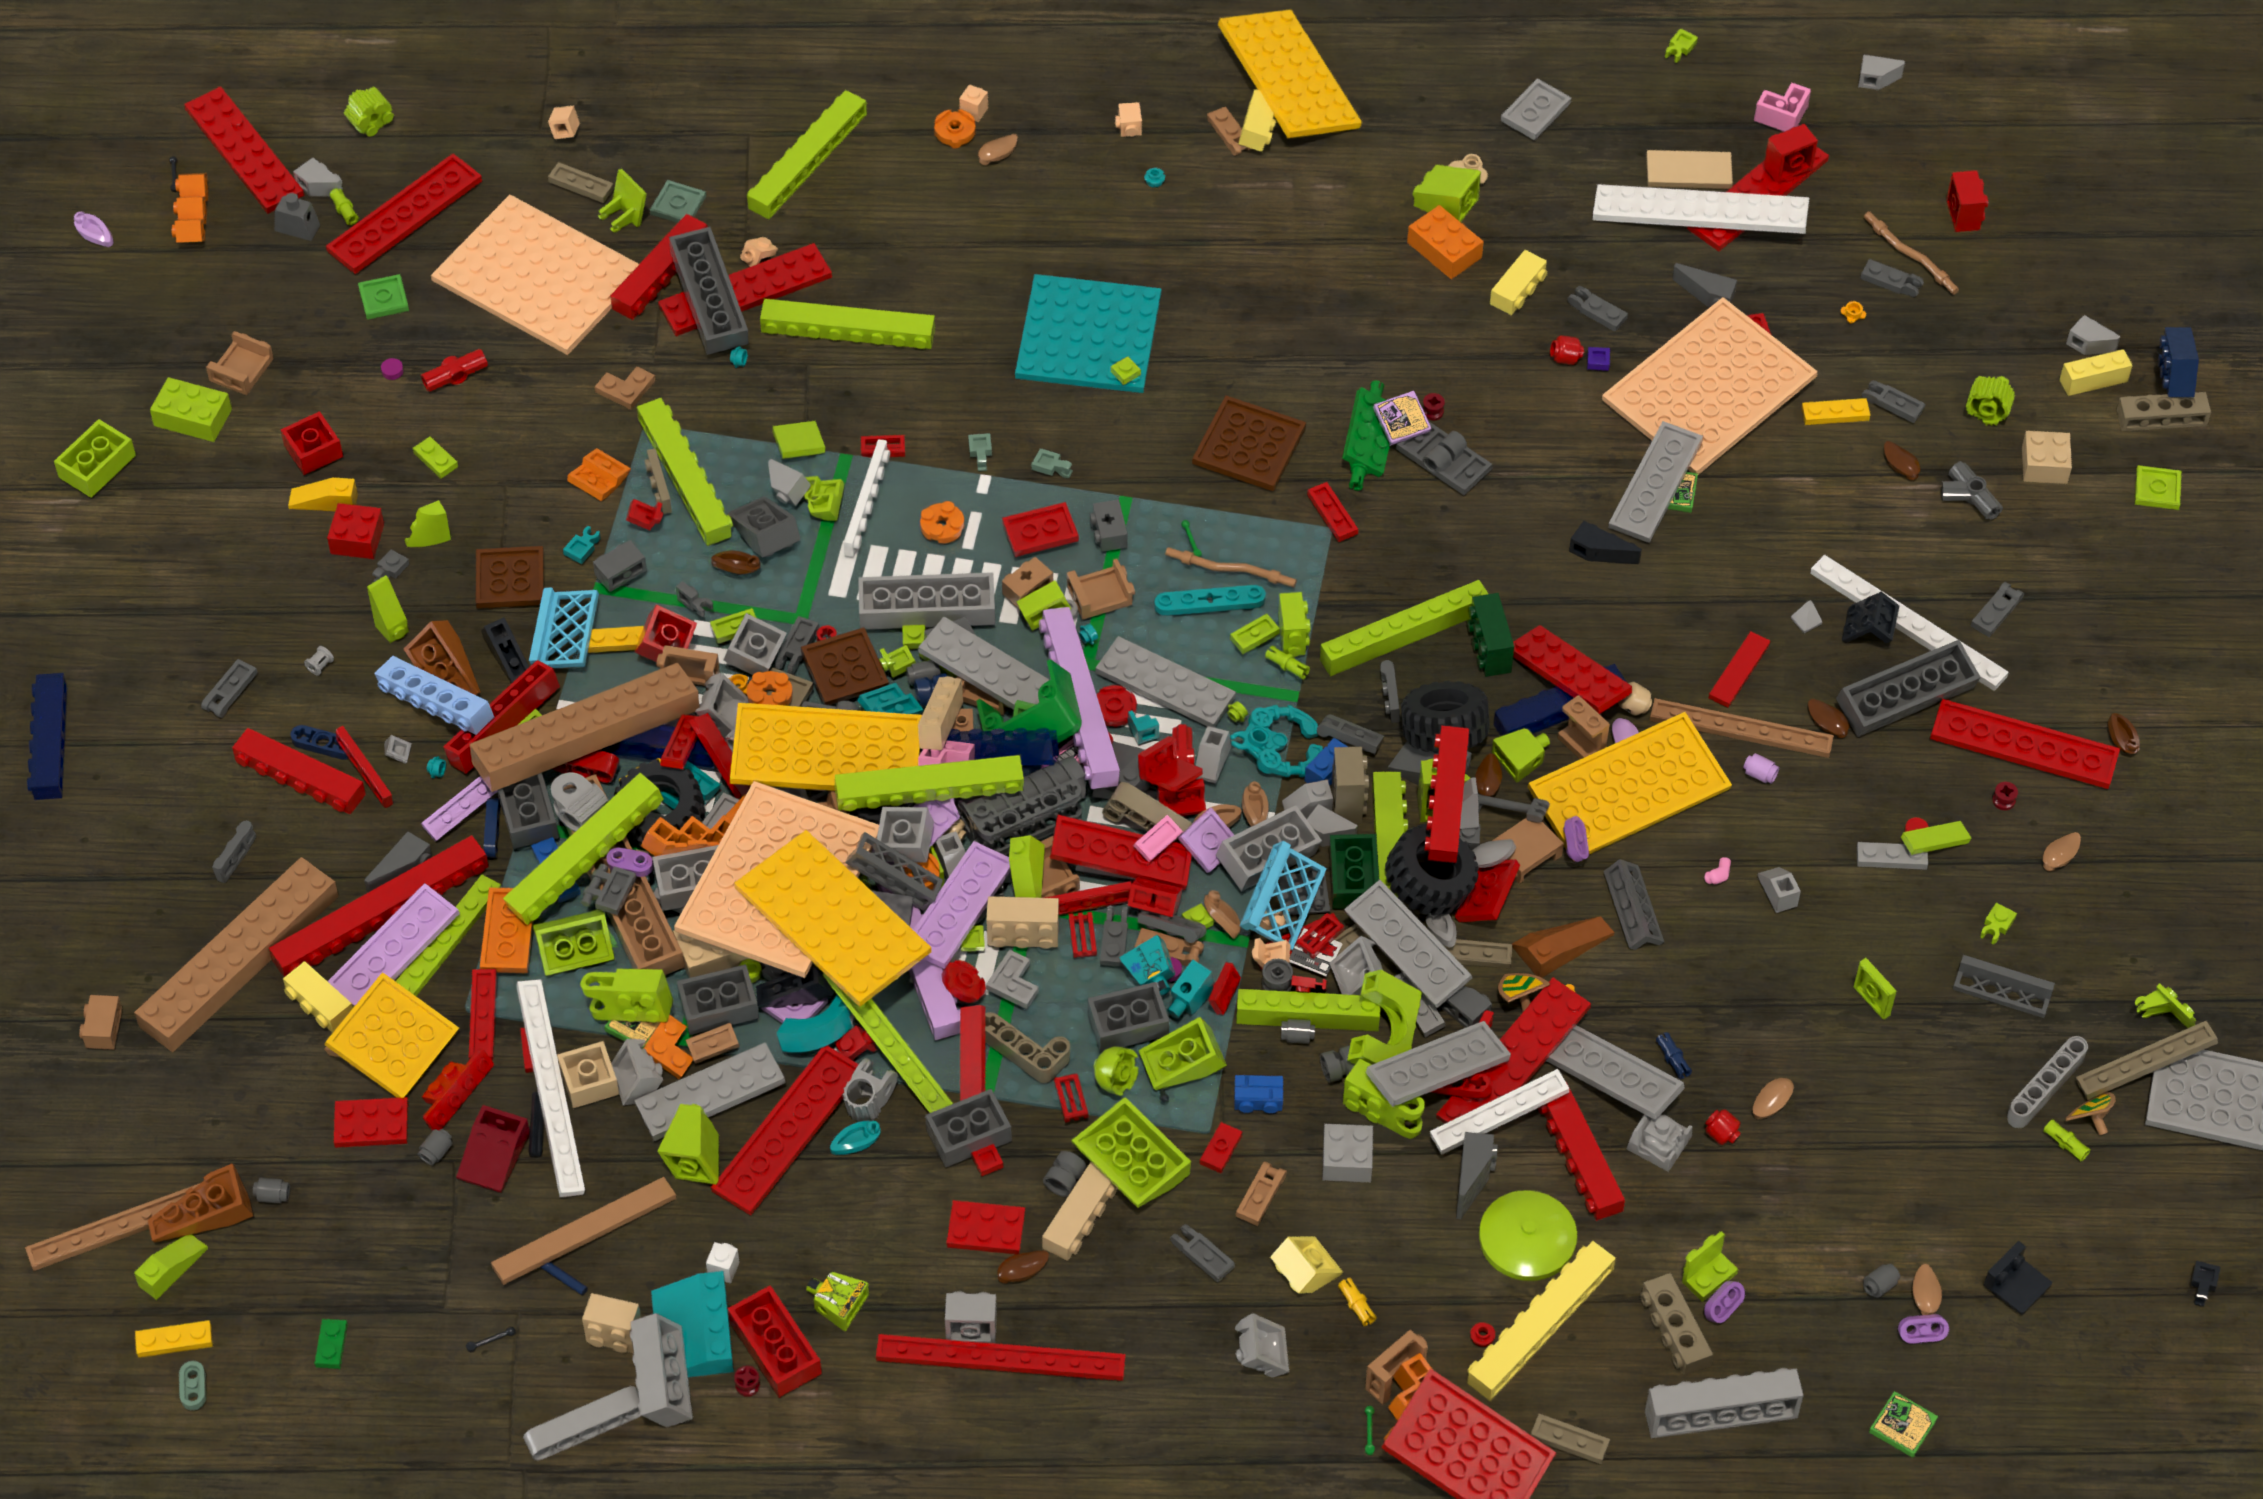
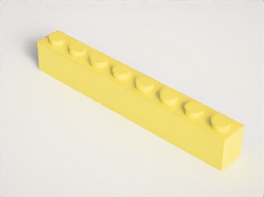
M1594 1241L1587 1247L1583 1246L1578 1251L1576 1259L1572 1263L1568 1262L1563 1267L1561 1275L1557 1279L1553 1278L1547 1284L1546 1291L1541 1296H1535L1530 1303V1308L1526 1312L1522 1311L1518 1314L1514 1321L1515 1324L1510 1329L1507 1327L1502 1331L1499 1341L1495 1345L1490 1344L1483 1353L1484 1357L1479 1362L1474 1361L1467 1371L1469 1373L1467 1384L1491 1401L1614 1270L1616 1258Z

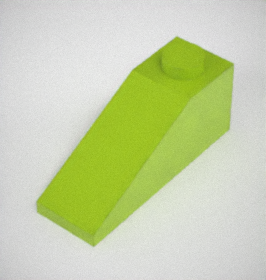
M385 575L367 586L375 627L392 643L397 639L403 638L409 632L405 614L389 578Z
M1031 835L1010 838L1009 864L1015 897L1041 898L1045 845Z
M192 1234L180 1238L151 1255L134 1272L138 1286L157 1300L208 1247Z

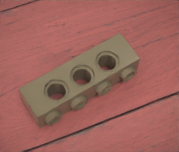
M2195 392V397H2168V394L2120 397L2116 410L2121 431L2207 426L2211 415L2206 392Z
M1671 1273L1644 1282L1642 1293H1640L1642 1303L1645 1307H1649L1652 1322L1655 1327H1659L1662 1333L1663 1344L1666 1348L1669 1347L1673 1354L1672 1360L1677 1369L1680 1368L1685 1376L1711 1366L1713 1353ZM1659 1303H1667L1669 1306H1662ZM1671 1323H1676V1324H1678V1325H1680V1326H1679V1327H1674V1326H1672V1325H1670V1324H1671ZM1685 1343L1691 1347H1683L1681 1344Z

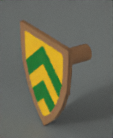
M1505 974L1499 982L1498 990L1501 997L1507 1002L1519 998L1522 1011L1524 1012L1531 1004L1528 994L1549 986L1550 983L1532 974Z
M2110 1092L2100 1094L2077 1107L2065 1119L2068 1121L2091 1115L2098 1134L2103 1135L2108 1132L2103 1118L2115 1104L2116 1097Z

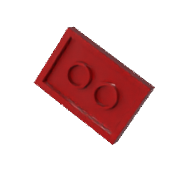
M1066 502L1002 518V524L1015 557L1079 541V535Z
M1516 859L1505 860L1491 867L1479 868L1475 887L1458 908L1455 918L1459 922L1497 920L1519 870L1520 864Z
M407 1097L403 1099L384 1098L335 1101V1148L408 1144Z
M953 1200L947 1248L1020 1254L1025 1207Z

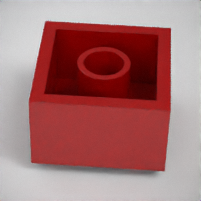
M1805 124L1792 127L1780 134H1775L1768 138L1764 167L1776 183L1811 170L1814 165L1818 140Z
M1977 170L1952 172L1946 202L1955 232L1980 230L1981 223L1985 220L1984 210L1985 207H1988V197L1983 193V180L1979 179Z
M320 411L281 429L284 446L303 475L343 457L340 440Z
M338 503L327 537L330 554L374 559L384 527L381 508Z
M656 604L647 617L634 652L657 662L658 655L663 653L664 646L688 649L697 623Z

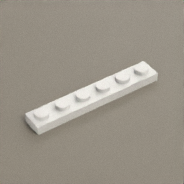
M878 439L844 540L845 556L853 557L855 550L861 546L862 536L860 535L862 531H866L868 522L866 517L867 514L871 515L872 499L878 495V481L883 480L884 464L888 463L890 458V450H887V441Z
M1557 1069L1431 1130L1430 1136L1442 1155L1462 1145L1465 1132L1485 1134L1569 1093V1087Z

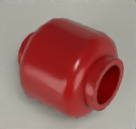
M1558 336L1556 340L1552 341L1550 347L1551 357L1554 358L1556 363L1574 365L1579 358H1582L1584 348L1576 337Z
M1716 1109L1704 1123L1707 1126L1705 1129L1706 1133L1720 1145H1724L1728 1141L1732 1144L1741 1134L1738 1131L1740 1121L1726 1109L1721 1111Z

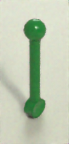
M1183 520L1181 526L1186 530L1194 550L1193 553L1195 556L1201 557L1202 552L1197 549L1189 528L1190 522Z
M1372 1406L1365 1408V1413L1367 1414V1445L1365 1453L1367 1455H1373L1375 1452V1447L1372 1445V1414H1374L1375 1410Z

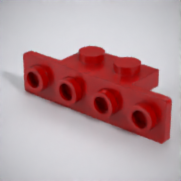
M479 1048L466 1065L450 1062L422 1095L426 1103L433 1104L423 1116V1119L432 1131L434 1129L440 1130L446 1125L494 1066V1062L484 1049Z

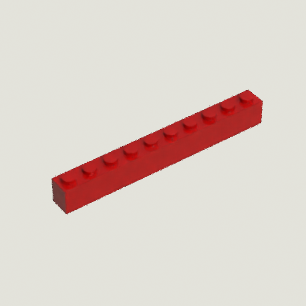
M471 835L269 947L271 959L283 977H286L304 961L309 966L317 965L324 958L333 953L340 952L351 943L358 942L369 933L379 930L424 883L439 895H442L446 890L462 884L473 875L482 873L489 867L487 855Z

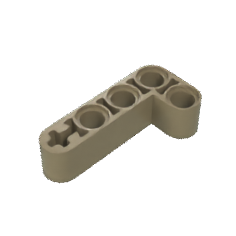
M1126 782L1119 783L1102 810L1104 817L1112 822H1120L1123 816L1147 831L1152 829L1166 815L1183 832L1192 824L1189 820ZM1176 838L1173 841L1176 843H1181V841L1178 838Z
M993 1012L985 1013V1042L1037 1081L1042 1083L1051 1081L1069 1063L1070 1042L1067 1038L1055 1037L1042 1048Z

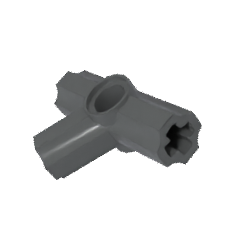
M1960 461L1954 464L1949 470V475L1954 481H1942V500H1966L1969 504L1975 505L1986 519L1992 520L2002 512L2003 507L1986 488L1985 479L1976 476L1966 463Z

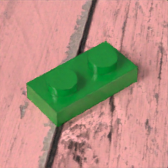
M322 1319L315 1357L316 1368L341 1369L348 1328L347 1320Z

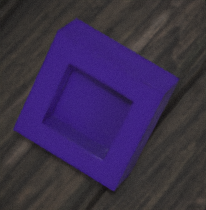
M1588 347L1587 369L1609 370L1610 348Z

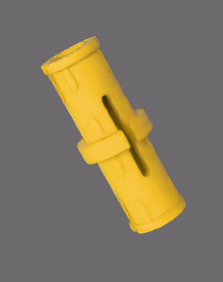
M1351 1278L1346 1279L1348 1283H1346L1345 1279L1341 1281L1338 1288L1346 1297L1348 1307L1355 1311L1363 1326H1368L1367 1321L1369 1324H1372L1377 1317L1366 1303L1367 1298L1365 1295L1359 1292Z

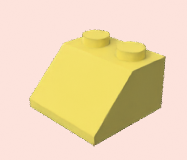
M1287 1237L1271 1256V1259L1276 1264V1269L1285 1275L1290 1282L1291 1288L1298 1293H1313L1343 1273L1316 1237Z

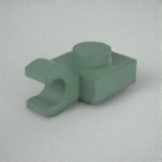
M990 433L968 435L970 457H977L978 471H987L986 456L992 455Z
M1041 448L1031 464L1032 470L1051 476L1056 471L1060 476L1070 478L1073 472L1070 470L1071 462L1061 460V456L1058 453Z

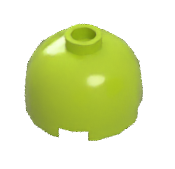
M1114 1046L1104 1050L1094 1063V1074L1096 1082L1103 1090L1122 1096L1125 1089L1133 1087L1139 1071V1067L1135 1066V1058L1138 1057L1135 1051Z

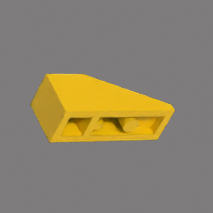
M329 478L292 488L288 508L335 511L338 503L356 505L358 493L355 479Z

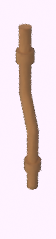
M1867 212L1864 215V218L1873 226V230L1879 236L1882 235L1896 250L1920 262L1935 277L1934 279L1938 284L1944 285L1953 295L1959 291V288L1950 280V276L1944 270L1941 271L1925 255L1901 243L1888 230V226L1882 220L1879 221L1871 212Z
M1170 547L1165 552L1166 556L1181 560L1183 564H1194L1216 572H1246L1268 579L1270 583L1276 585L1280 583L1295 588L1297 579L1282 575L1280 571L1273 569L1269 571L1247 563H1217L1195 556L1193 552L1187 550L1182 552Z

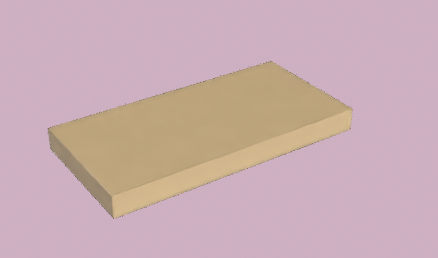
M1647 150L1648 187L1730 189L1732 187L1731 152Z

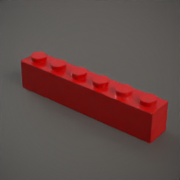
M686 214L610 295L612 309L631 320L638 314H641L645 306L656 298L658 292L667 286L671 278L677 273L670 253L669 237L707 228V224Z
M539 660L534 662L489 704L494 718L481 731L474 734L461 730L445 744L443 748L450 765L467 774L474 767L470 744L517 726L533 710L537 709L560 687L554 669Z
M1441 726L1440 734L1435 736L1434 748H1439L1438 755L1434 754L1432 765V768H1437L1436 775L1431 777L1430 789H1435L1434 796L1430 795L1428 809L1433 810L1432 816L1427 818L1426 830H1431L1430 837L1425 839L1424 851H1429L1428 860L1456 863L1469 728Z
M250 728L244 731L232 747L235 760L241 766L253 768L257 773L270 776L282 785L287 784L301 794L306 793L320 803L325 802L339 812L344 811L351 815L366 795L363 781Z
M1569 1088V1093L1538 1107L1541 1115H1545L1548 1131L1550 1134H1554L1557 1149L1560 1154H1564L1566 1167L1569 1173H1573L1576 1178L1577 1190L1579 1193H1583L1586 1199V1208L1589 1213H1593L1597 1221L1623 1212L1625 1198Z

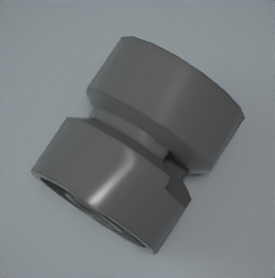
M1280 958L1269 960L1262 970V990L1292 992L1293 968L1290 963Z
M1350 1045L1339 1048L1337 1053L1331 1050L1320 1054L1321 1068L1328 1083L1342 1080L1343 1075L1348 1076L1355 1064L1347 1060Z
M1061 1151L1053 1162V1167L1044 1176L1043 1183L1053 1193L1062 1197H1068L1077 1184L1076 1179L1081 1178L1087 1166L1076 1154Z

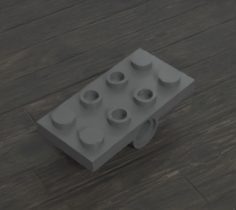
M1429 422L1430 432L1397 443L1396 450L1463 495L1492 470V463L1469 449L1465 438L1460 433L1451 431L1447 434L1431 422Z

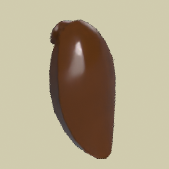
M1886 441L1884 452L1891 468L1902 475H1906L1909 480H1916L1920 472V464L1917 458L1895 443Z
M723 551L711 557L712 566L736 574L755 572L761 565L757 556L741 551Z
M1809 700L1808 708L1817 726L1827 733L1836 735L1838 738L1847 736L1849 724L1842 712L1819 700Z
M2113 713L2108 719V728L2114 744L2126 754L2137 753L2140 742L2136 729L2127 718Z
M1492 753L1483 759L1475 774L1479 794L1493 797L1499 790L1502 780L1501 766L1496 756Z
M1026 1252L1007 1258L997 1270L998 1280L1001 1283H1008V1281L1019 1282L1034 1277L1046 1265L1049 1257L1048 1252Z

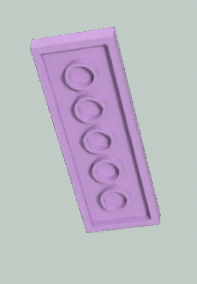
M973 841L937 894L935 901L930 904L913 929L931 946L932 952L923 959L943 969L946 968L987 907L988 896L993 897L1011 871L1009 857Z
M424 883L327 982L349 1000L354 1007L382 972L395 980L460 914L459 910Z

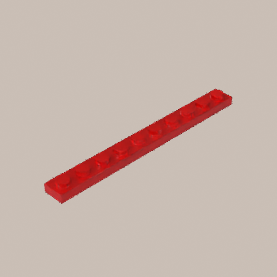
M883 1334L878 1336L876 1361L1123 1381L1125 1354Z

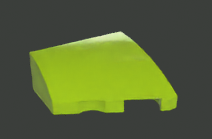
M818 476L805 477L811 485L804 494L811 515L823 520L837 521L845 485L842 479L821 481Z
M439 500L418 509L416 519L410 527L412 534L410 538H405L404 541L407 547H424L451 540L447 515Z

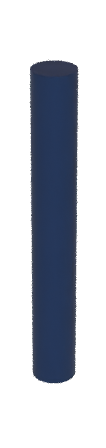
M551 1262L540 1266V1268L579 1294L584 1295L587 1292V1286Z

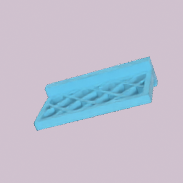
M553 588L543 589L529 657L531 665L539 660L552 668L585 667L599 597L597 590L554 592ZM591 598V601L584 607L579 604L583 599ZM561 599L571 600L563 608L559 606ZM574 606H577L580 610L570 617L567 612ZM585 614L587 620L579 625L576 620ZM564 615L567 620L557 626L555 624L556 620ZM573 624L576 627L568 635L563 632L564 629ZM582 632L584 637L575 643L572 639ZM560 633L564 638L554 645L552 639ZM569 642L572 645L571 648L564 653L559 650ZM578 650L580 652L579 659L570 660L568 657ZM557 652L560 655L554 661H548V657L553 653Z
M1281 841L1272 847L1239 926L1245 930L1251 929L1273 942L1284 941L1279 929L1288 927L1291 934L1289 940L1291 951L1294 948L1327 868L1291 849L1289 843ZM1289 855L1296 859L1298 868L1290 871L1286 862ZM1308 867L1318 871L1315 880L1310 882L1305 872V868ZM1300 871L1304 884L1295 886L1291 873ZM1286 875L1290 888L1281 891L1278 880L1279 877ZM1305 886L1308 897L1305 901L1300 902L1296 889ZM1291 891L1295 904L1286 907L1282 893ZM1277 895L1281 909L1272 911L1269 901L1271 897ZM1297 907L1300 915L1298 921H1291L1287 909ZM1282 911L1287 924L1278 927L1273 914ZM1266 916L1269 917L1273 928L1268 931L1259 926L1262 918Z

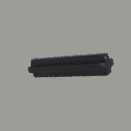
M537 1091L532 1093L528 1151L530 1157H540L543 1147L544 1118Z

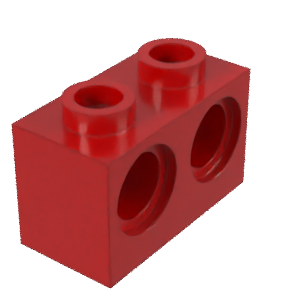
M1137 877L1132 883L1127 906L1173 917L1178 911L1183 888Z

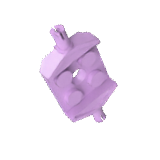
M954 798L946 801L931 800L920 804L916 803L913 806L928 808L933 818L934 826L930 847L960 818L954 804Z

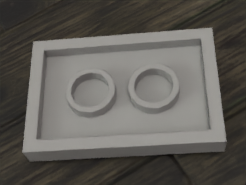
M1536 79L1501 115V121L1536 140L1571 103V97Z

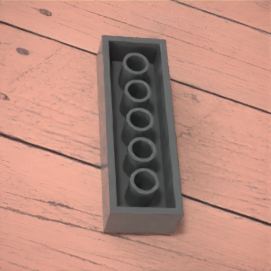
M711 227L669 237L670 253L707 355L749 344L748 328Z
M1958 639L1842 688L1836 700L1856 736L1859 737L1940 703L1942 699L1947 700L1973 689L1981 677L1961 641Z

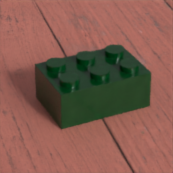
M1499 593L1472 597L1471 606H1468L1470 619L1467 620V629L1469 633L1473 634V649L1478 651L1479 669L1483 668L1485 677L1511 673L1515 646Z
M1330 835L1329 860L1332 909H1341L1348 907L1380 880L1377 835Z

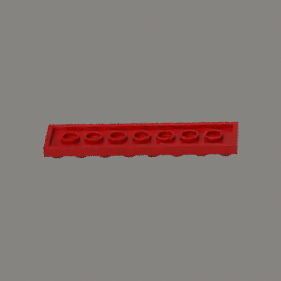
M218 87L184 104L188 114L267 214L275 211L282 197L289 193H295L298 199L304 196V191L222 87Z
M1817 147L1813 169L1779 183H1776L1764 167V160L1726 192L1787 196L1828 161L1829 155ZM1687 226L1690 232L1717 251H1721L1745 231L1740 229Z
M451 154L326 246L327 252L356 274L482 182V176L455 154Z
M812 243L728 276L741 312L763 304L764 299L774 300L832 278V272L816 245ZM685 292L658 301L659 308L675 336L698 329Z
M1945 699L1941 701L1930 739L2106 789L2110 787L2120 748Z
M1553 977L1549 981L1550 985L1542 989L1500 1039L1502 1044L1511 1053L1509 1060L1478 1072V1074H1484L1489 1078L1493 1087L1491 1094L1481 1099L1452 1095L1436 1114L1437 1119L1446 1124L1526 1085L1591 1008V1003Z
M828 1045L822 1047L720 1175L717 1185H712V1192L747 1214L752 1215L842 1101L843 1088L851 1080L852 1074L859 1064Z

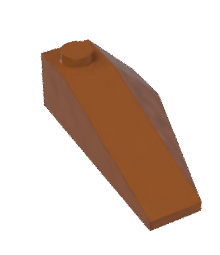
M448 620L431 621L404 648V651L415 667L476 696L481 693L460 638Z
M1599 916L1529 933L1512 943V948L1536 976L1543 978L1612 937L1615 932Z
M233 1163L210 1172L204 1177L205 1180L194 1189L191 1187L185 1191L186 1195L176 1203L171 1202L147 1220L152 1241L155 1243L231 1226L253 1217L249 1196Z

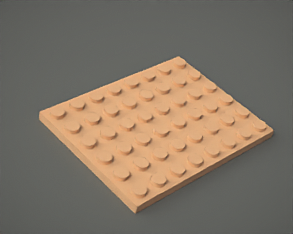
M509 195L431 275L433 282L568 355L612 309L610 295L639 264L516 197Z
M1722 297L1602 395V401L1651 440L1655 437L1662 421L1702 435L1703 441L1688 468L1691 473L1699 475L1815 379L1818 371Z
M754 781L674 926L675 931L805 978L813 962L735 888L734 883L805 830L813 835L858 878L860 872L845 862L847 857L856 849L859 839L864 832L877 839L879 825ZM865 842L863 848L871 853L873 846Z

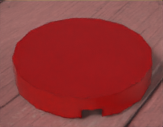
M1110 685L1103 687L1096 694L1107 726L1118 727L1127 724L1128 711L1133 710L1136 715L1137 700L1135 695L1127 691L1125 687Z
M955 960L948 963L942 971V981L946 989L961 1001L974 1003L984 995L986 990L985 980L983 977L980 979L979 971L968 962Z

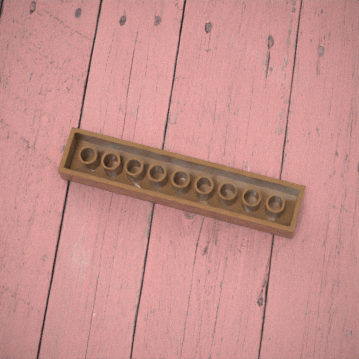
M675 663L470 744L472 764L491 792H494L681 717V714L688 715L693 713L696 709L700 708L698 690L681 666Z
M596 774L586 778L591 784L595 783L605 794ZM567 785L566 787H564L563 791L570 788H577L574 785ZM565 825L569 836L575 833V831ZM627 837L622 841H618L610 849L625 848L632 850ZM607 855L601 857L587 872L591 881V875L594 870L598 869L600 864L608 866ZM608 867L607 873H611L612 870ZM636 876V880L619 914L615 915L606 912L633 969L663 970L664 975L684 968L683 952L646 876ZM605 883L600 884L598 889L602 890Z
M304 858L298 859L134 1012L138 1026L171 1052H174L272 960L269 947L307 927L339 897L335 881Z

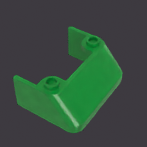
M1047 660L1051 680L1045 682L1038 691L1039 703L1004 722L999 711L981 699L976 700L982 729L1001 757L1020 755L1021 763L1079 731L1082 719L1071 673L1053 660Z

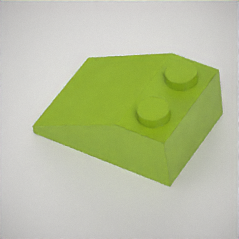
M1201 1017L1139 1050L1155 1090L1204 1078L1227 1066L1211 1027Z

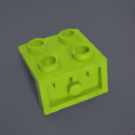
M1722 1231L1716 1236H1709L1701 1248L1698 1250L1693 1249L1686 1256L1682 1283L1702 1302L1738 1273V1268L1721 1253L1725 1237Z

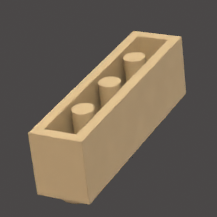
M949 676L939 677L918 724L920 749H943L963 704L962 679Z
M1090 1162L1042 1236V1248L1067 1261L1072 1254H1077L1082 1244V1238L1084 1235L1088 1236L1094 1226L1093 1221L1097 1216L1100 1217L1103 1214L1108 1198H1113L1117 1191V1187L1093 1163Z

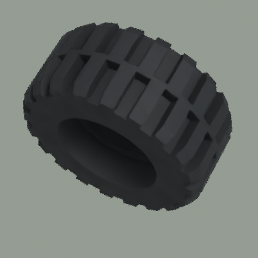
M1437 681L1429 685L1424 684L1418 689L1411 690L1401 704L1403 735L1410 745L1412 744L1417 749L1421 748L1425 752L1434 751V753H1438L1439 748H1434L1435 736L1440 734L1441 726L1469 728L1468 747L1470 748L1475 747L1477 743H1481L1489 733L1488 698L1480 688L1474 687L1469 683L1463 684L1461 681L1438 683Z
M659 759L651 760L652 763L649 764L645 762L640 763L637 769L631 768L627 771L628 776H623L620 779V787L617 786L615 788L614 796L641 773L658 787L660 792L672 793L678 796L680 800L676 808L668 815L661 817L678 830L683 827L691 816L702 823L701 818L705 815L704 799L693 773L688 769L685 770V767L678 769L660 766ZM645 817L639 825L627 833L626 837H628L631 843L634 845L639 844L640 848L644 849L641 847L644 837L659 818Z
M1427 824L1411 827L1406 833L1402 834L1387 857L1385 871L1387 872V882L1391 883L1390 889L1394 894L1398 895V899L1402 903L1405 902L1409 905L1408 908L1420 910L1419 913L1425 915L1431 913V915L1448 914L1453 910H1457L1475 887L1478 880L1479 867L1478 862H1475L1476 856L1474 851H1470V845L1467 841H1462L1459 835L1456 863L1428 860L1429 851H1424L1425 839L1430 837L1431 830H1426ZM1418 860H1426L1436 865L1443 872L1446 880L1437 879L1427 874L1419 865Z

